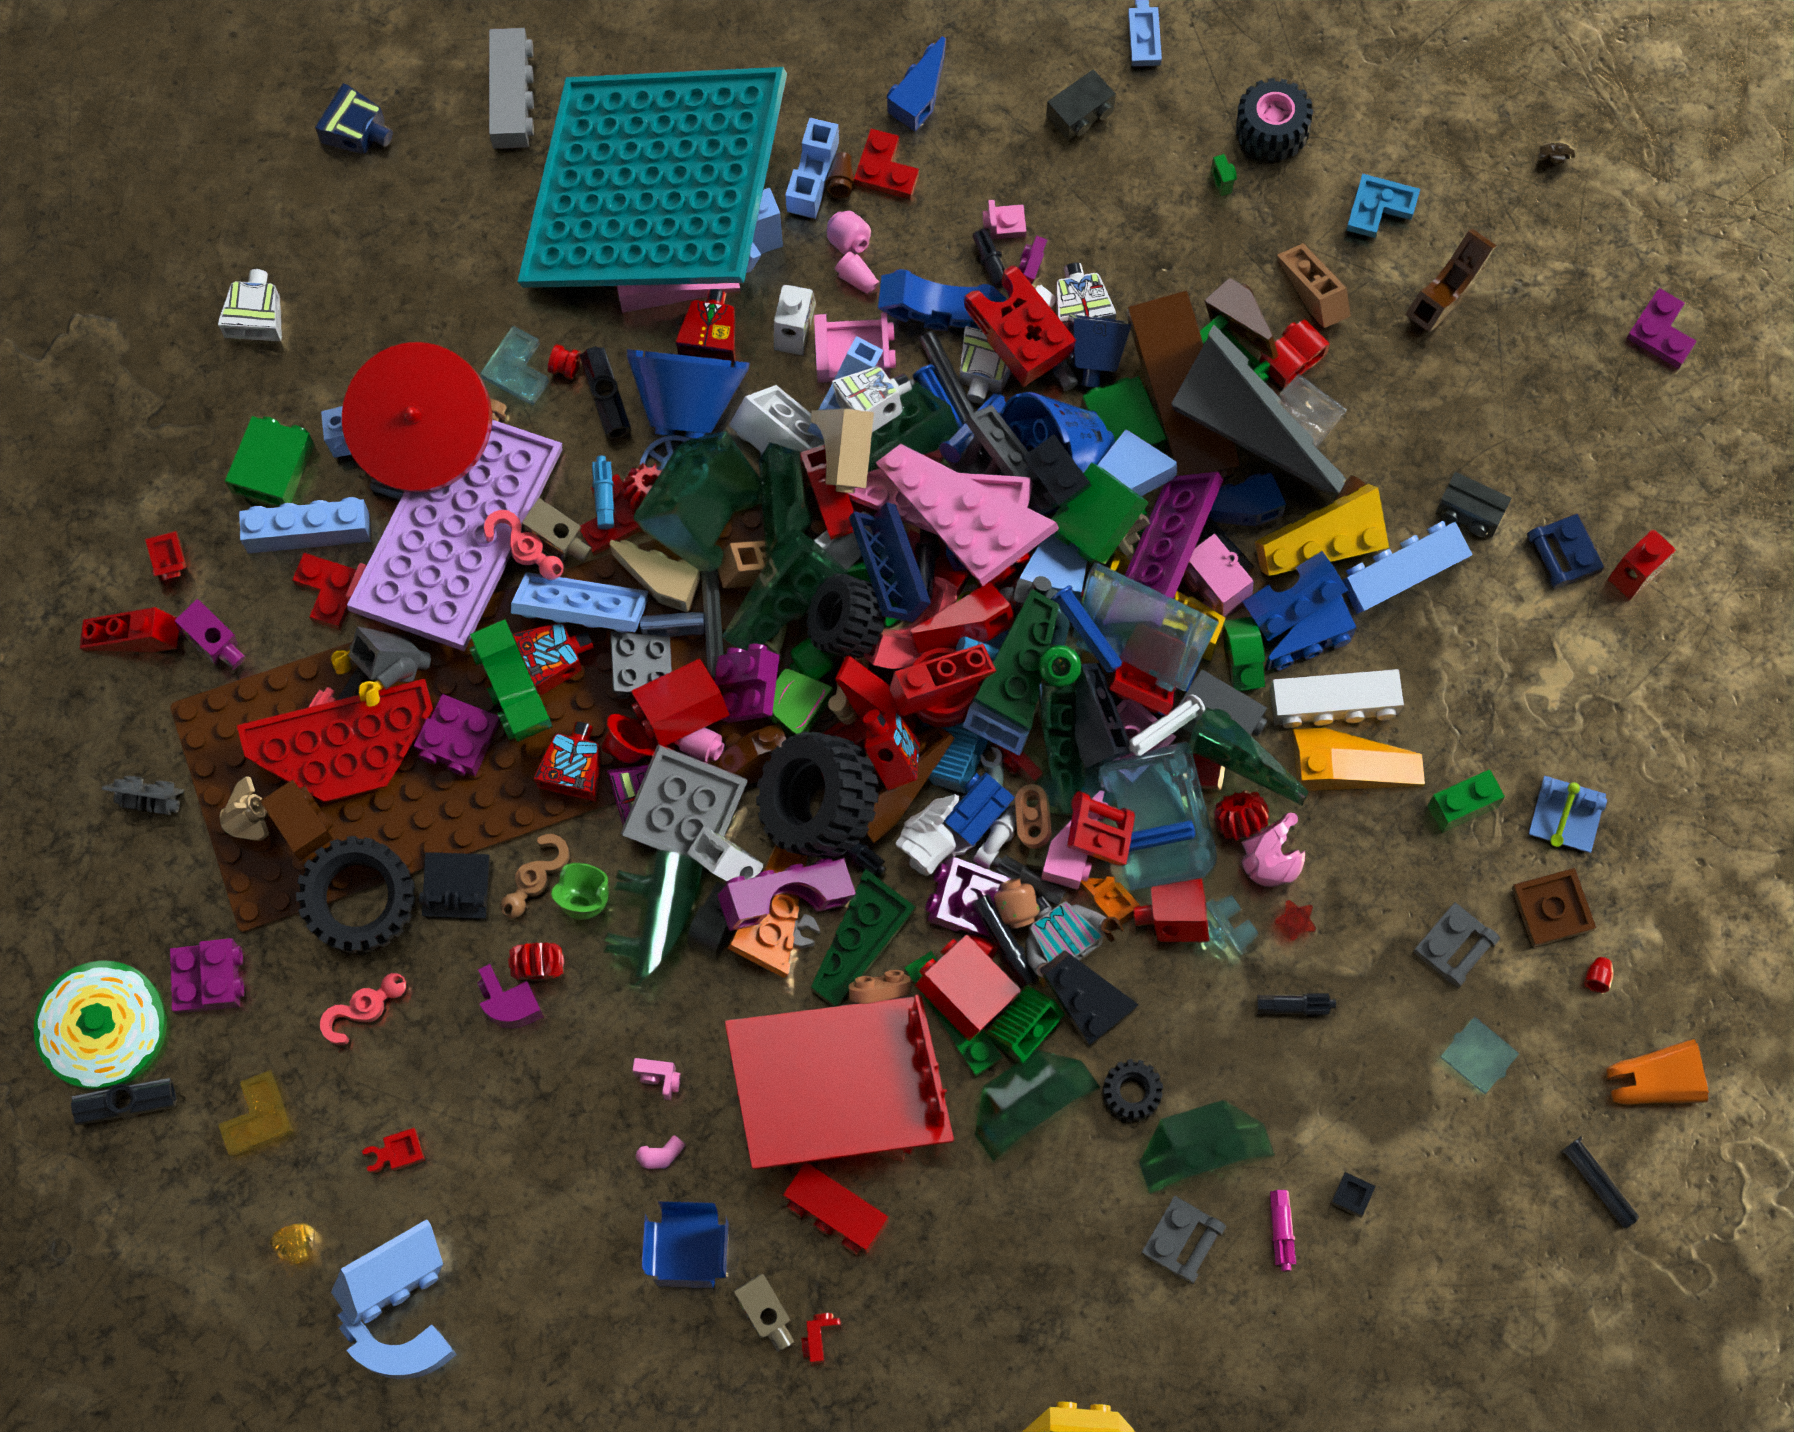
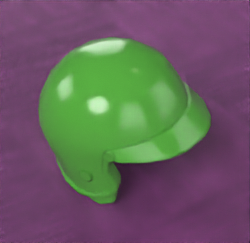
M566 864L560 873L559 883L552 889V898L562 911L571 918L578 920L593 918L602 912L608 902V877L602 870L589 864Z

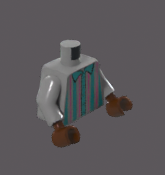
M1043 896L1039 897L1037 901L1040 912L1035 916L1037 921L1029 927V936L1025 941L1027 962L1038 976L1040 985L1046 987L1045 978L1041 974L1040 969L1062 951L1066 950L1075 958L1081 960L1102 945L1103 935L1101 933H1104L1109 942H1113L1115 938L1111 932L1115 929L1123 932L1124 929L1116 917L1107 918L1077 904L1071 906L1066 901L1052 909Z

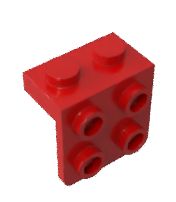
M1144 623L1138 624L1119 657L1122 665L1111 673L1109 690L1113 691L1121 699H1131L1142 704L1150 712H1160L1168 716L1173 706L1174 691L1194 656V647Z

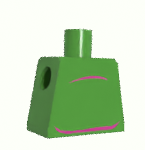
M785 669L776 680L772 716L767 718L774 724L780 723L783 732L789 737H794L801 732H809L828 706V702L833 696L832 687L793 670Z

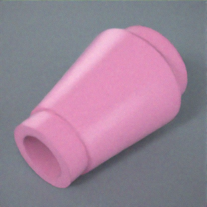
M851 251L844 255L835 267V270L839 273V278L865 292L867 295L880 282L858 254L854 255Z

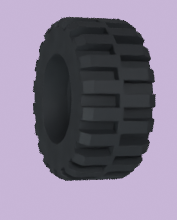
M801 732L794 737L790 736L781 743L782 747L777 746L770 754L772 758L770 761L765 762L762 768L764 771L763 776L758 779L757 787L760 788L759 796H756V805L760 807V812L758 813L761 824L766 825L763 829L776 846L790 853L817 858L843 855L847 850H851L859 843V837L863 838L869 830L867 825L869 821L872 822L876 814L873 810L875 803H878L879 794L875 791V787L878 786L877 776L872 774L874 770L870 758H866L865 751L848 739L817 732ZM822 773L825 781L824 799L819 811L812 818L809 803L810 793L815 780Z

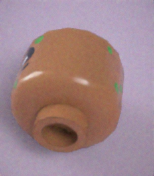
M1020 879L1001 883L1002 890L995 893L994 902L1002 921L1005 924H1009L1011 929L1034 923V917L1039 914L1040 908L1033 886L1028 883L1021 884Z

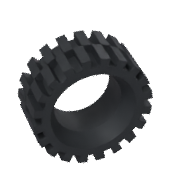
M350 836L344 841L339 839L330 841L331 845L325 849L321 846L315 851L317 856L312 861L309 859L304 864L306 871L303 876L299 875L297 882L300 885V892H296V901L300 903L301 909L298 911L301 918L307 923L306 927L319 940L335 949L344 950L348 953H357V951L372 952L375 951L374 948L385 947L390 944L389 940L394 936L399 937L403 932L402 927L406 922L409 923L412 917L410 914L412 906L415 907L416 898L413 896V889H415L414 881L410 877V871L406 864L389 847L367 837L358 839L356 836ZM355 865H365L376 869L384 877L388 888L387 904L381 915L367 925L358 927L343 925L335 920L327 905L328 887L332 879L343 869Z

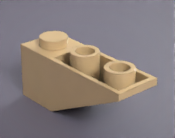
M621 540L620 542L610 541L612 555L658 603L688 613L701 581L699 568H696L695 564L680 559L678 562L668 559L665 554L657 550L647 552L638 549L637 545L626 540Z

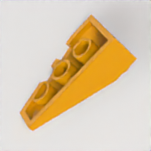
M1327 728L1293 729L1292 731L1297 791L1425 785L1422 754Z

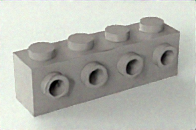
M525 28L489 29V135L493 149L529 147V136L534 135L533 118H528V110L534 108L533 92L528 91V83H533L534 80L533 67L528 65V57H533L532 39H527Z

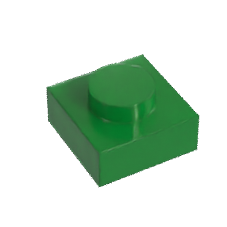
M1225 154L1215 156L1212 160L1210 172L1220 196L1231 194L1234 181L1237 180L1235 167L1232 163L1228 164Z

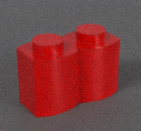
M1306 319L1298 324L1295 322L1291 323L1283 331V337L1274 341L1278 353L1276 359H1272L1260 351L1259 362L1262 364L1266 360L1270 364L1268 374L1283 389L1290 386L1305 371L1316 365L1326 356L1329 350L1330 343Z

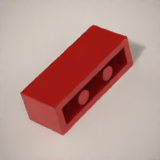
M807 1162L803 1164L783 1194L784 1200L788 1202L785 1206L788 1210L801 1218L806 1214L815 1220L813 1224L815 1228L827 1236H830L833 1232L843 1239L841 1245L856 1255L859 1251L867 1255L889 1222V1216Z

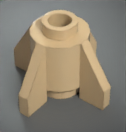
M245 777L237 782L226 807L221 810L220 822L224 831L234 837L261 841L269 836L264 820L269 814L260 802L262 798L252 794L255 792L251 777Z

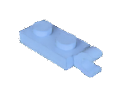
M1135 0V8H1129L1128 10L1131 65H1161L1158 7H1149V0Z

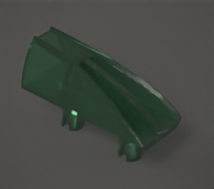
M657 850L648 860L646 876L623 872L622 870L617 871L615 878L624 882H617L614 885V890L640 894L642 897L636 937L630 938L607 932L605 941L616 945H606L603 948V953L631 957L632 964L628 984L632 986L638 985L647 975H650L663 961L680 935L693 906L703 867L695 859L666 850Z

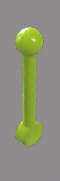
M1576 782L1570 783L1567 787L1569 794L1557 831L1550 837L1553 846L1559 847L1563 844L1562 833L1575 794H1578L1580 791V785Z

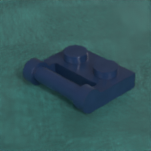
M1578 514L1544 527L1534 528L1527 533L1530 543L1535 544L1551 576L1550 583L1553 589L1561 588L1602 572L1605 567ZM1547 538H1552L1568 572L1562 571L1546 540Z

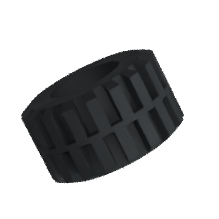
M836 573L832 577L828 576L823 584L820 583L817 587V592L813 594L807 611L806 627H808L807 634L808 638L811 639V644L817 647L818 650L841 657L851 656L854 659H860L864 657L865 653L868 654L872 650L873 645H876L879 641V635L883 632V624L886 617L882 615L871 582L846 574Z

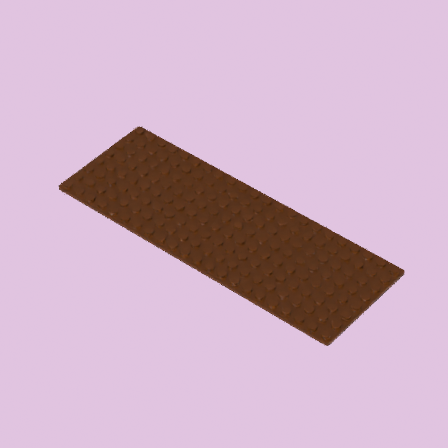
M807 487L637 546L638 549L647 552L657 550L665 554L668 559L677 562L680 559L690 561L696 565V568H699L701 577V564L715 562L730 543L811 537L812 541H814L827 529L811 487ZM612 554L565 569L560 576L561 578L646 590ZM718 572L724 655L727 654L728 648H740L747 651L749 644L764 645L766 641L772 643L774 626L758 640L753 637L746 644L741 642L737 634L745 628L743 623L770 599H773L784 610L787 622L786 636L780 651L782 659L778 664L777 679L783 670H791L789 666L793 662L790 654L791 650L808 638V627H806L808 614L805 612L800 614L789 603L788 587L803 572L754 586L723 588ZM702 577L688 613H704ZM518 585L492 594L474 632L504 619L512 636L517 632L552 625L557 622L551 619L525 618L522 615L512 614L511 602L520 586ZM648 593V602L642 616L687 613L658 603ZM570 622L563 623L569 637L587 630L594 648L577 654L582 667L579 673L540 696L553 727L517 742L515 738L512 740L508 739L500 722L476 776L468 773L465 776H461L450 771L447 768L448 765L438 761L435 765L423 761L418 757L419 754L414 747L415 740L386 788L327 803L314 798L332 825L327 830L332 839L344 841L350 836H356L358 839H364V837L374 839L380 844L383 843L397 854L406 864L410 871L409 874L413 875L424 871L425 852L473 854L616 804L607 770L649 765L653 756L646 755L638 762L628 764L602 750V744L609 731L607 718L611 714H620L637 719L631 707L632 704L636 703L633 694L629 693V698L618 699L617 694L613 692L610 632L615 630L603 627L589 628L583 624ZM639 622V624H638V627H637L636 632H626V633H638V634H642V633H641V629H640V622ZM396 627L383 631L403 635L419 651L429 652L431 657L429 668L427 670H417L413 681L426 680L433 712L442 694L495 715L503 711L500 703L497 705L493 704L487 688L491 687L492 684L483 663L476 665L469 648L475 646L472 638L465 651ZM705 633L701 635L670 637L672 671L699 658L707 669ZM352 642L175 701L170 706L238 929L243 933L300 914L298 911L301 909L300 903L296 901V892H300V885L297 883L299 875L303 876L306 871L304 867L308 859L312 861L317 854L314 851L300 861L270 816L264 818L269 836L261 841L234 837L222 828L220 812L226 807L237 782L245 777H251L255 792L252 794H256L262 799L288 783L245 758L237 725L308 708L319 689L324 692L327 687L335 691L332 697L337 700L358 665L350 659L352 669L347 673L337 674L333 668L331 657L336 651H349V646L352 645ZM838 655L834 659L835 668L818 680L832 687L833 696L837 692V681L835 679L844 661V657ZM869 662L868 670L891 686L894 676L892 669L875 666ZM397 681V682H395L393 685H391L390 687L397 686V685H401V684H405V683H409V682H400V681ZM719 688L723 696L724 689ZM827 706L809 733L824 732L841 721ZM767 717L732 723L719 720L705 728L722 736L724 752L750 732L774 725V723ZM575 722H584L591 725L593 730L589 741L600 745L601 765L596 802L537 788L534 780L535 774L555 734L571 736ZM675 745V750H674V751L679 752V753H682V754L687 755V756H689V757H692V756H690V755H688V754H686V753L680 751L679 746ZM328 842L322 847L325 849L329 847L331 844L330 842ZM365 865L350 866L340 871L332 879L327 891V904L384 885L386 881L382 874L372 867Z

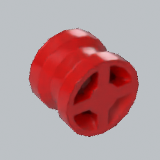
M556 344L549 357L548 373L554 375L561 373L564 374L565 378L573 380L580 365L581 351L575 349L568 351L565 350L564 346Z

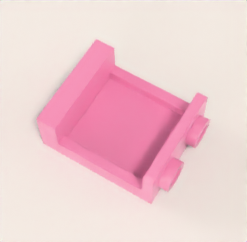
M881 312V319L840 322H827L826 314L814 315L818 383H828L835 379L856 336L883 350L876 367H881L890 379V368H896L895 350H889V341L894 340L893 322H887V313Z

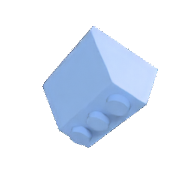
M426 1219L340 1270L331 1293L352 1325L361 1320L364 1323L372 1321L382 1313L381 1309L390 1303L393 1306H397L409 1298V1292L419 1286L422 1290L426 1289L439 1279L438 1274L443 1266V1262L429 1221Z

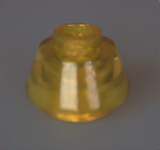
M298 1223L284 1227L273 1233L270 1246L281 1260L289 1261L291 1265L304 1262L309 1259L308 1254L313 1251L315 1230L307 1223Z

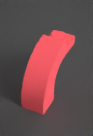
M934 576L933 595L930 599L931 604L911 625L899 630L883 629V632L879 635V641L876 645H873L872 650L868 654H864V658L875 666L901 669L912 666L914 661L924 652L918 653L915 650L910 630L919 623L943 611L947 606L956 603L958 587L944 578Z

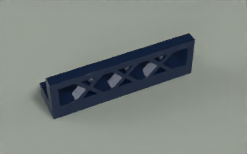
M886 502L874 516L854 511L849 516V520L882 615L914 622L931 604L896 504ZM863 525L870 526L872 534ZM871 547L881 556V559L872 552ZM880 572L889 580L890 584L881 577ZM889 598L898 605V608L891 606Z

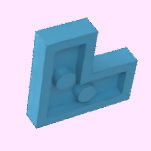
M1362 173L1346 230L1375 238L1382 213L1412 220L1420 189Z

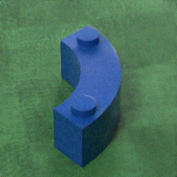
M899 269L894 271V273L881 275L878 309L903 322H907L908 318L924 322V328L948 331V326L965 328L967 326L981 330L964 308V296L971 291L978 290L986 298L994 302H1004L1006 297L992 285L981 284L977 287L943 285L922 279L908 270Z

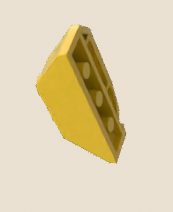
M1057 1402L1056 1407H1049L1022 1432L1135 1431L1119 1412H1112L1109 1405L1091 1404L1090 1410L1077 1409V1403Z

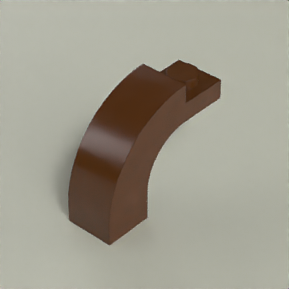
M1473 228L1470 229L1443 270L1427 287L1419 292L1405 315L1428 332L1435 329L1452 312L1475 283L1497 245Z

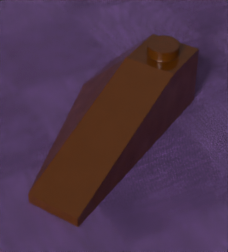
M933 726L916 736L920 741L916 781L888 791L874 767L872 774L877 776L878 786L875 787V791L879 794L878 803L874 805L873 811L876 812L874 820L872 822L869 821L867 825L869 828L865 835L867 839L875 843L878 839L886 836L889 830L899 822L953 742L954 737L952 734L941 727Z

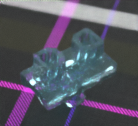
M1232 894L1217 902L1214 899L1207 902L1205 905L1219 927L1215 928L1211 921L1208 920L1210 941L1202 942L1204 946L1214 943L1218 950L1222 951L1227 947L1222 936L1226 935L1240 956L1247 952L1246 946L1259 933L1249 919L1235 929L1230 924L1228 919L1242 910Z

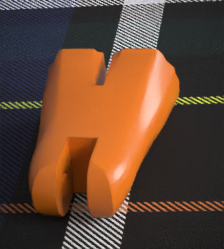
M1695 1039L1635 1058L1626 1059L1606 1068L1608 1080L1635 1077L1636 1085L1611 1091L1613 1102L1634 1105L1645 1103H1703L1708 1101L1707 1081L1699 1046Z

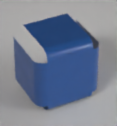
M658 1201L662 1211V1222H651L645 1214L642 1256L644 1272L647 1275L658 1276V1279H653L657 1286L714 1288L715 1278L726 1277L729 1225L727 1217L724 1225H718V1211L715 1203Z

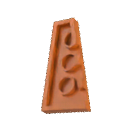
M775 845L763 871L774 870V873L783 872L786 868L795 864H803V867H806L807 856L787 852L785 849H780ZM779 894L772 897L769 914L759 925L736 929L727 949L785 978L789 973V957L794 943L793 933L799 912V896Z

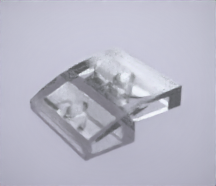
M1300 374L1279 395L1281 399L1280 405L1314 438L1312 444L1316 448L1333 430L1347 410Z

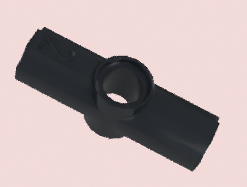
M597 346L588 348L580 354V360L606 439L624 437L631 431V426L604 347L600 348ZM608 389L612 391L611 394L607 396L599 395V393L603 390Z
M171 1078L129 1086L117 1084L108 1090L72 1096V1115L75 1124L78 1126L116 1118L131 1119L138 1114L176 1107V1090ZM124 1095H130L129 1105L118 1109L119 1099Z

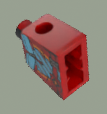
M556 623L513 634L539 696L579 673L582 667L577 654L594 648L587 630L569 637L563 623Z
M878 709L867 712L863 717V722L867 727L865 750L887 790L889 791L916 781L920 750L919 739L898 712H891L883 716Z
M575 722L571 736L555 734L535 774L534 780L537 788L596 802L601 765V749L598 743L589 741L593 730L591 725L584 722Z

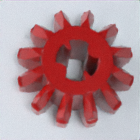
M642 462L639 469L631 468L628 476L623 481L624 501L630 502L631 510L640 508L642 516L647 511H651L656 516L659 509L666 511L669 503L674 499V477L668 476L667 468L657 470L656 463L651 468H647Z
M1244 790L1242 793H1236L1234 791L1233 795L1224 796L1223 801L1215 804L1214 820L1220 833H1223L1225 838L1234 837L1235 840H1239L1242 837L1249 838L1252 834H1260L1261 829L1268 826L1269 809L1264 798L1260 797L1258 792L1253 791L1249 793L1248 790Z
M526 943L524 945H517L509 950L508 967L510 968L511 976L517 980H547L563 974L564 955H562V948L555 943Z

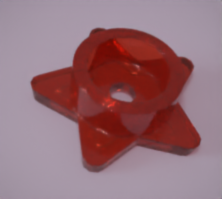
M1287 900L1285 902V913L1275 920V924L1284 927L1292 941H1295L1303 932H1315L1316 927L1310 919L1313 906L1299 907L1291 900ZM1294 917H1298L1300 921L1295 922Z

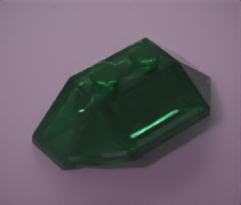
M769 442L759 459L766 559L773 560L800 540L805 530L811 527L813 513L809 511L811 489L810 486H807L806 471L800 451Z
M1035 1050L1023 1064L1019 1061L983 1086L975 1137L991 1160L995 1162L1101 1087L1081 1060Z
M1221 1100L1161 1119L1139 1165L1149 1195L1267 1159L1275 1156L1264 1123L1225 1100Z

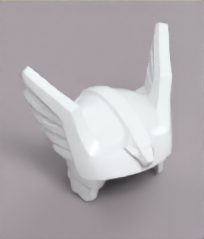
M956 794L934 799L923 811L911 816L904 822V828L896 842V846L911 857L909 865L920 874L929 876L945 858L965 855L967 850L976 845L972 846L944 822L945 818L959 802V796Z

